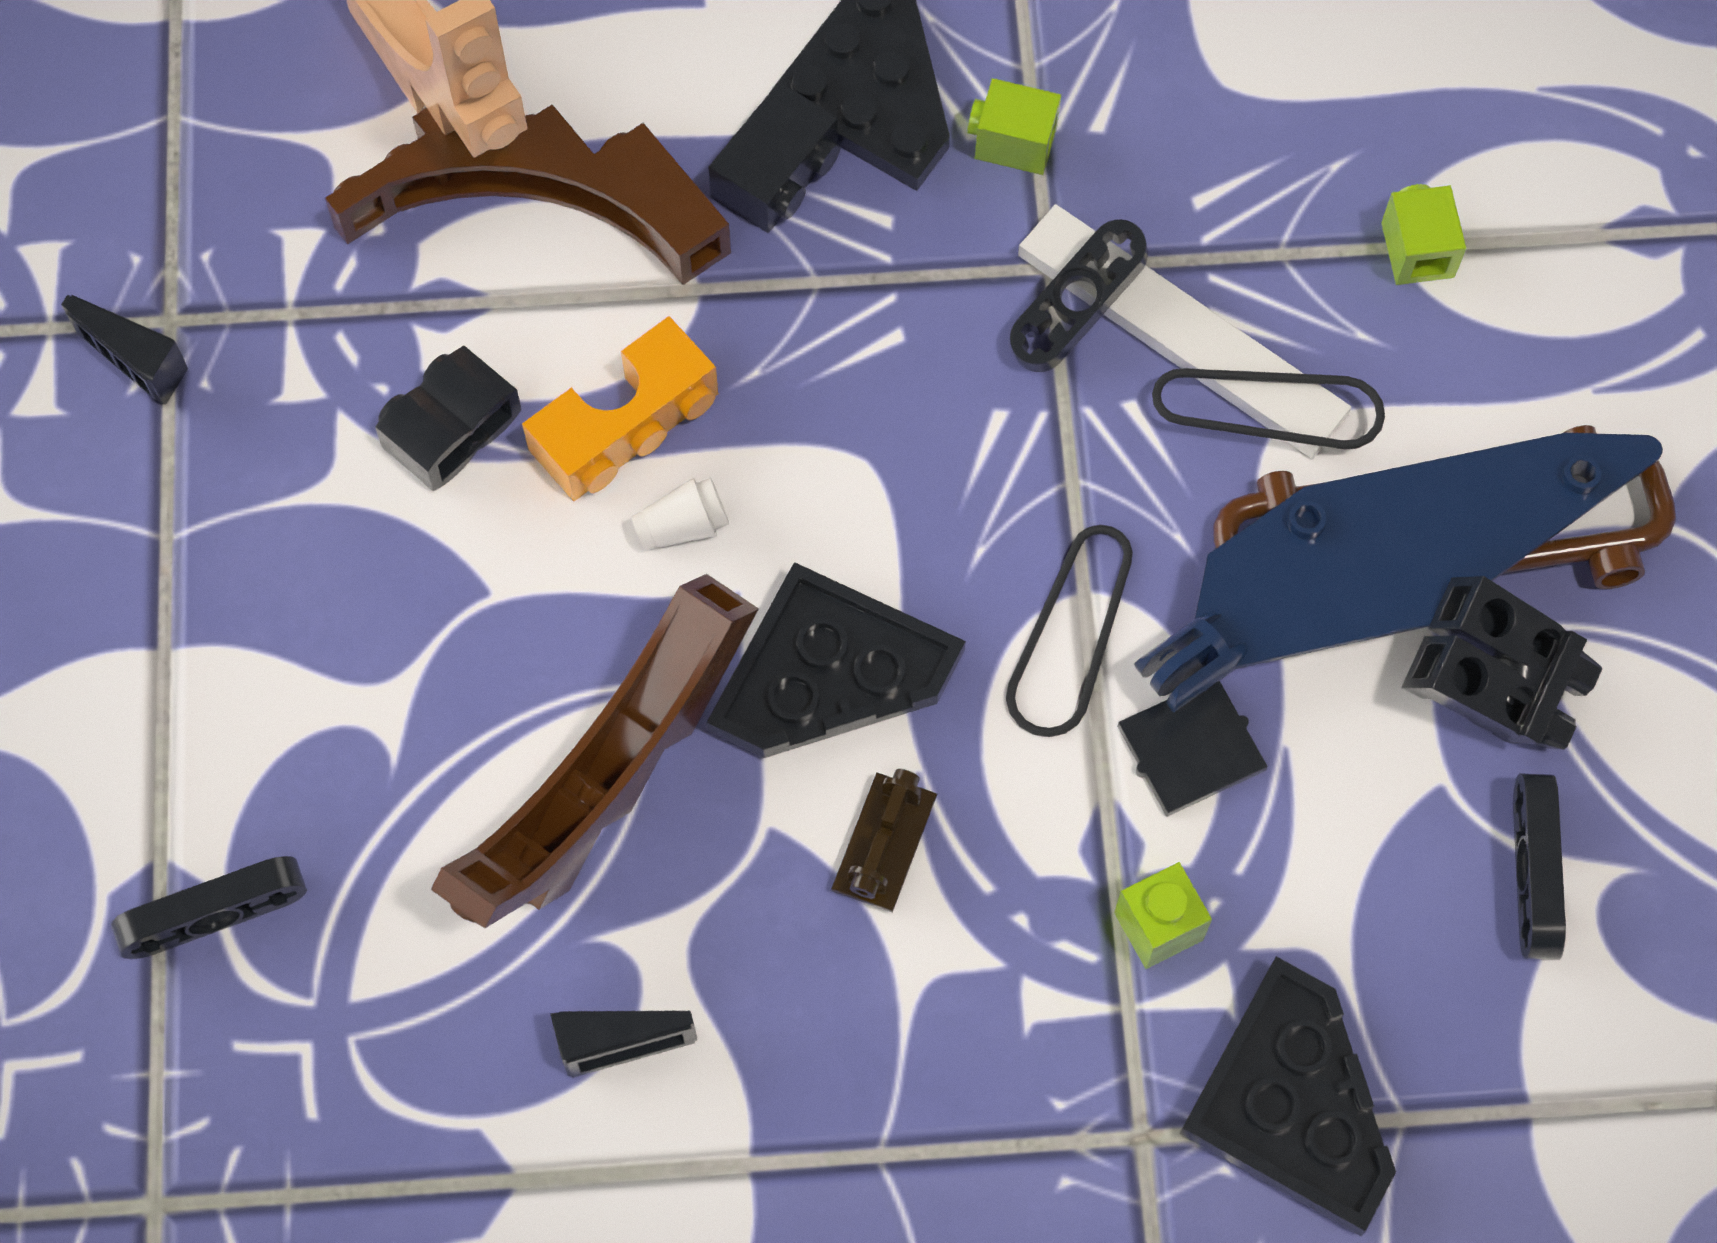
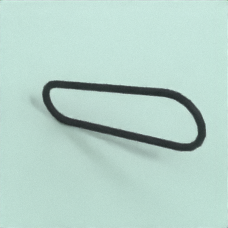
M1183 368L1173 369L1163 374L1156 381L1152 392L1153 405L1159 415L1175 424L1336 449H1356L1372 442L1381 432L1385 420L1384 404L1377 391L1363 380L1350 376ZM1175 378L1348 385L1360 389L1369 396L1375 406L1376 418L1373 427L1366 435L1353 440H1339L1173 414L1164 406L1161 393L1163 387Z
M1095 525L1088 527L1080 532L1073 541L1008 683L1006 702L1009 713L1019 727L1033 735L1053 737L1066 734L1080 723L1087 711L1133 556L1130 541L1121 531L1112 526ZM1093 535H1109L1115 538L1122 546L1123 560L1078 708L1072 718L1062 725L1050 728L1036 726L1027 721L1018 710L1015 700L1017 686L1082 544Z

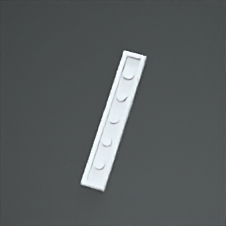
M1055 204L1019 245L1018 256L1051 279H1054L1096 231ZM1111 241L1106 244L1110 257L1100 270L1096 268L1093 261L1086 265L1096 270L1106 285H1110L1113 281L1107 276V267L1119 256L1127 261L1133 257ZM1146 265L1141 273L1103 314L1181 369L1303 374ZM1076 281L1066 287L1067 290L1090 306L1096 300L1097 290L1086 281ZM1196 378L1256 421L1273 430L1331 438L1348 417L1352 407L1319 384ZM1287 441L1311 459H1314L1323 448V446Z

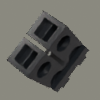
M1485 576L1452 577L1428 628L1440 636H1424L1401 688L1422 699L1434 700L1466 717L1477 726L1493 732V735L1505 742L1535 744L1548 749L1564 750L1568 747L1577 726L1575 724L1576 719L1557 709L1564 691L1573 696H1587L1594 689L1602 672L1601 665L1583 651L1587 639L1573 631H1566L1559 623Z

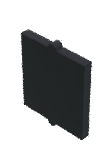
M1220 681L1175 713L1166 705L1167 700L1119 721L1117 725L1137 762L1136 775L1146 778L1166 817L1266 771L1268 767L1247 730L1248 718L1244 715L1239 716Z

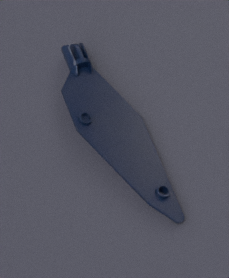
M1560 433L1305 486L1208 554L1195 619L1139 658L1134 663V666L1144 678L1154 674L1150 681V686L1161 697L1170 694L1166 705L1175 713L1235 669L1429 627L1452 577L1485 576L1491 581L1495 580L1658 462L1663 452L1662 445L1658 439L1651 435ZM1572 475L1582 476L1587 480V483L1575 480Z

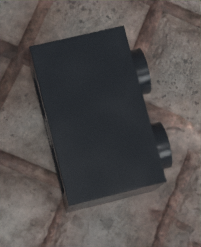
M778 82L709 165L710 197L769 233L781 217L789 219L798 210L806 193L805 188L815 175L824 176L834 165L840 152V145L837 144L838 118L788 86Z

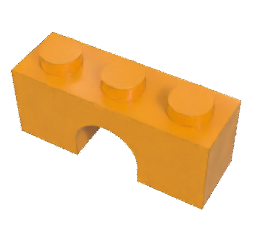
M670 316L621 350L625 379L636 391L635 396L629 403L614 410H599L585 403L571 387L522 423L529 452L573 502L588 491L596 493L605 488L616 477L621 466L637 454L642 457L652 453L663 443L668 431L684 419L694 420L703 415L713 404L715 396L718 395L716 366Z

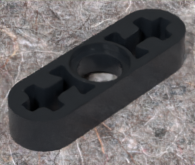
M1116 219L1100 226L1017 319L1010 332V344L1015 358L1024 368L1034 372H1045L1058 366L1141 273L1148 260V248L1144 233L1136 224L1128 220ZM1126 239L1131 240L1130 250L1133 257L1127 261L1119 256L1106 269L1108 278L1113 280L1110 285L1105 284L1101 275L1096 270L1086 266L1090 261H1093L1096 268L1100 270L1110 257L1108 246L1106 245L1108 242L1113 240L1117 244H1122ZM1076 281H1086L1097 290L1095 302L1083 311L1070 310L1062 303L1063 291L1069 284ZM1052 306L1058 317L1065 323L1072 325V328L1069 331H1065L1059 322L1048 336L1052 348L1048 352L1037 348L1029 354L1027 352L1029 344L1025 336L1031 330L1038 335L1046 331L1053 321L1051 315L1045 311Z
M1519 773L1513 792V821L1521 953L1524 959L1560 960L1565 947L1566 919L1557 780L1553 774Z
M274 857L132 908L117 916L112 921L111 926L122 958H145L286 907L301 899L306 894L307 889L295 857Z

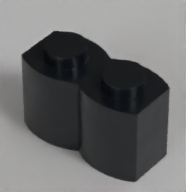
M464 345L449 355L445 353L436 357L425 370L423 382L420 386L412 389L405 395L398 394L391 398L382 408L378 417L379 422L375 428L381 447L432 491H436L452 480L470 462L478 450L490 444L507 429L520 413L521 405L517 389Z

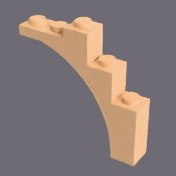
M347 0L350 13L415 111L419 113L425 105L444 135L455 130L474 158L490 149L496 150L509 145L518 134L527 130L522 97L508 77L496 10L490 0H459L438 12L427 0Z

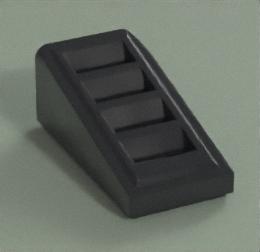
M67 295L61 306L78 335L153 399L164 405L167 404L188 370L175 340L79 297Z
M559 1011L550 1013L563 1065L567 1075L572 1078L695 1044V1041L698 1040L691 1011Z

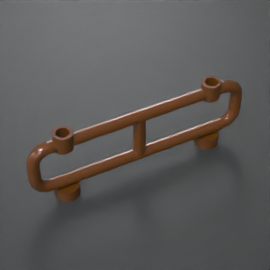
M1581 425L1570 428L1563 433L1597 432L1595 427L1591 425ZM1658 460V462L1639 475L1650 509V519L1647 524L1637 528L1547 541L1504 573L1588 560L1597 588H1620L1641 579L1645 574V568L1640 552L1658 547L1671 535L1676 522L1675 502L1665 470L1660 461ZM1275 471L1260 477L1256 483L1257 493L1234 498L1219 511L1213 524L1215 549L1238 534V529L1244 521L1262 517L1296 492L1309 485L1296 486L1294 476L1289 471Z

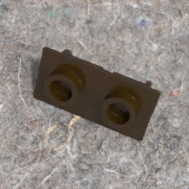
M898 768L895 770L893 777L876 772L831 891L893 913L938 793L918 787L920 777L909 770Z

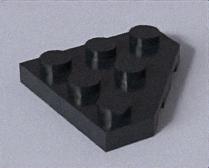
M841 0L778 82L783 83L838 118L837 144L841 148L917 191L947 152L950 142V134L916 0Z
M794 562L706 722L707 731L763 758H767L938 703L965 651L966 641Z
M1276 956L1179 1134L1362 1236L1366 1232L1396 1174V1169L1388 1145L1384 1146L1372 1110L1374 1103L1358 1055L1353 1053L1342 1019L1344 1013L1336 989Z

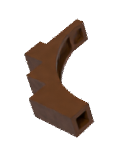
M553 104L537 114L526 115L527 130L518 134L509 145L496 150L490 149L475 158L455 130L444 135L424 105L421 111L412 117L417 135L415 141L395 147L386 155L382 162L361 175L346 178L335 188L333 193L325 197L334 228L347 244L401 211L457 198L496 196L554 203L581 211L604 221L632 237L655 255L682 285L731 254L729 223L644 123H641L627 133L620 132L613 135L603 144L600 151L594 154Z
M708 574L680 585L658 626L629 673L602 712L566 758L540 788L497 831L476 849L442 867L430 890L450 903L452 910L458 916L467 921L478 923L484 929L525 904H531L539 910L570 891L601 830L632 811L663 751L693 733L759 608Z

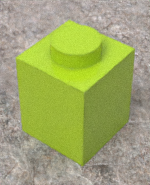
M992 78L986 100L977 98L974 100L969 118L967 134L976 135L975 159L1044 175L1058 126L1062 94Z
M1415 184L1405 187L1398 192H1391L1381 224L1395 284L1402 285L1455 278L1467 248L1451 185L1430 187L1425 184Z
M1180 862L1121 890L1114 911L1145 969L1202 942L1212 921L1209 912Z

